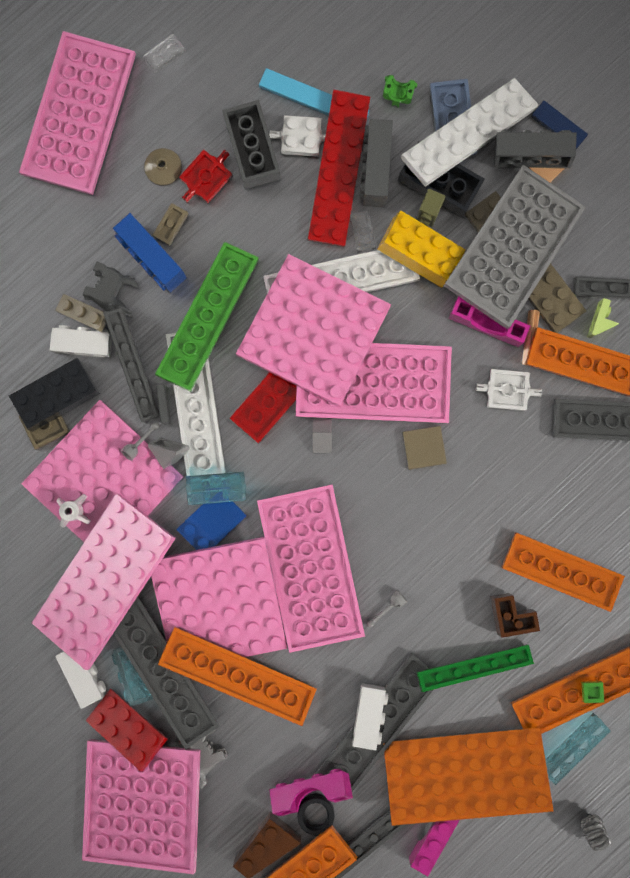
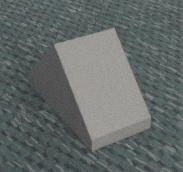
M313 418V453H332V418Z
M159 438L148 443L149 449L163 469L177 463L190 449L189 445L165 438Z

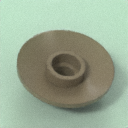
M160 148L152 151L147 156L144 170L151 182L165 186L172 184L179 178L182 164L179 156L174 151ZM164 162L165 166L159 167V163Z

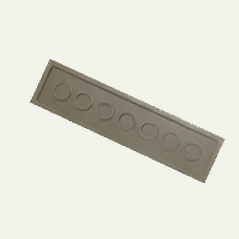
M496 191L465 213L466 218L477 232H479L501 198ZM550 263L528 300L540 312V316L552 332L558 333L584 314L586 309Z

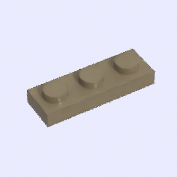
M65 294L62 295L55 309L58 313L101 333L106 325L103 311Z

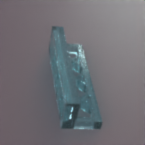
M592 713L545 759L548 778L555 785L611 732L596 714ZM600 726L604 729L599 735H592ZM588 739V746L584 749H578ZM574 753V759L571 762H565ZM560 766V773L554 778L551 774Z

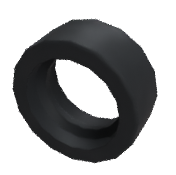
M311 794L301 801L297 818L300 827L307 834L318 836L334 823L333 804L324 795ZM318 803L326 808L328 815L322 825L314 826L306 821L304 813L310 804Z

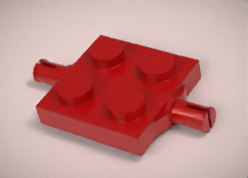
M203 149L179 176V179L189 189L182 197L184 201L188 203L196 195L209 203L233 175L223 164L230 156L226 150H223L216 158Z

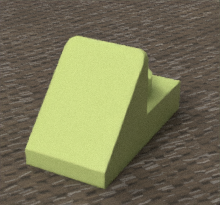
M603 298L598 302L587 334L588 338H592L619 325L617 322L605 319V317L608 318L611 312V300Z

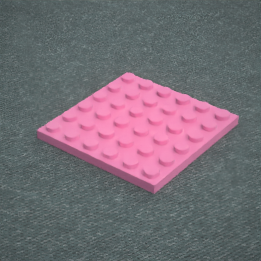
M288 254L238 348L236 356L340 407L391 304Z
M99 400L21 484L60 521L58 498H62L67 502L75 501L83 494L87 495L88 497L81 505L83 507V515L90 519L91 522L86 524L80 520L69 521L66 525L76 536L85 542L116 494L121 495L149 516L184 476L172 465L163 469L145 440L137 447V456L132 461L128 460L121 453V449L127 444H135L141 436L102 400Z
M265 537L164 556L151 575L166 642L173 628L176 627L242 657L287 649Z
M88 740L82 861L194 874L197 861L201 750L189 748L185 750V748L162 746L142 772L108 741Z

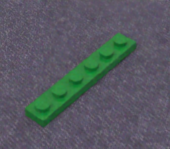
M526 644L416 673L421 692H426L532 665L534 662L530 647Z

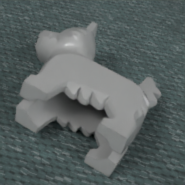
M208 735L189 747V749L201 750L199 789H203L207 784L206 774L219 761H223L229 756L225 747L215 750L213 742L207 739ZM180 740L174 742V747L184 748Z

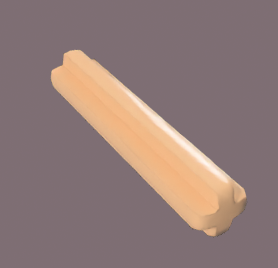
M538 310L528 311L527 324L530 325L524 342L523 365L526 363L535 328L538 327L540 315Z

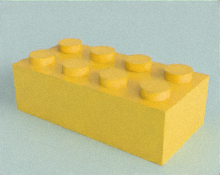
M401 210L393 217L377 248L380 252L441 288L444 287L443 285L466 250Z

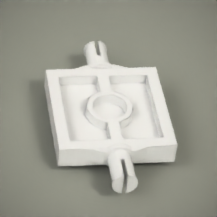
M284 115L281 131L270 130L269 136L270 138L281 139V154L319 157V148L322 142L325 141L326 134H322V118Z
M491 369L488 384L476 383V391L487 392V408L527 411L529 397H541L542 389L530 387V372Z

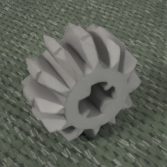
M589 815L581 820V828L592 850L601 851L610 846L611 841L608 832L598 815Z

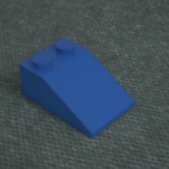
M219 489L176 530L196 550L215 547L247 515Z

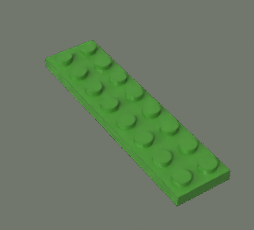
M227 242L223 243L155 373L156 376L189 392L192 391L259 257Z

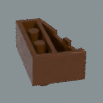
M270 811L235 857L233 867L246 878H251L300 845L301 835Z

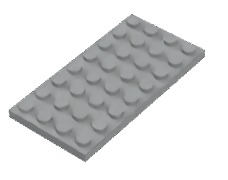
M522 165L443 286L506 329H509L584 211L585 206L525 165Z

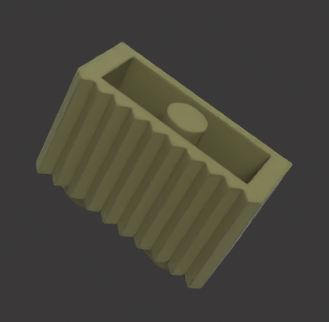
M431 189L427 190L416 220L428 227H433L446 196Z

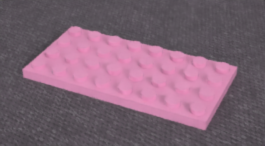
M65 31L62 32L19 171L21 175L86 194H94L134 63L135 51Z
M372 343L340 407L297 386L295 417L449 423L452 347Z
M333 484L257 500L289 653L365 637Z
M116 494L32 621V624L83 669L89 670L176 537L121 495Z

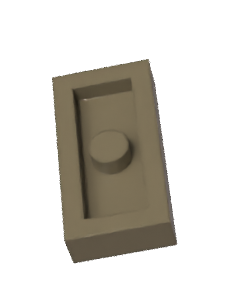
M171 203L154 231L153 237L170 246L189 215L188 212Z

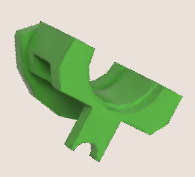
M393 75L385 76L384 99L391 100L392 106L396 105L398 108L400 103L410 104L414 89L417 88L418 84L414 80L401 83L396 81Z

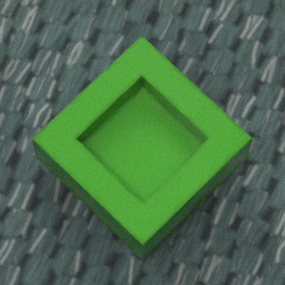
M602 681L581 682L582 702H604Z

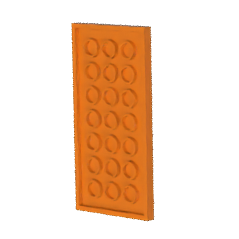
M540 728L393 741L384 752L392 826L554 811Z

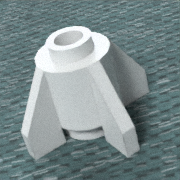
M83 494L75 501L66 502L62 498L57 499V503L60 506L59 515L61 516L60 526L62 528H65L69 521L80 520L86 524L91 522L90 519L83 515V507L81 505L88 497L87 495Z

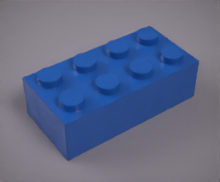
M131 213L113 227L117 233L115 238L125 249L129 247L127 251L138 263L142 261L140 265L150 277L155 276L153 279L163 291L167 289L171 293L187 279L183 270Z

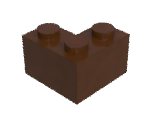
M510 593L490 596L498 636L503 638L540 631L537 611L533 609L516 611L514 595Z

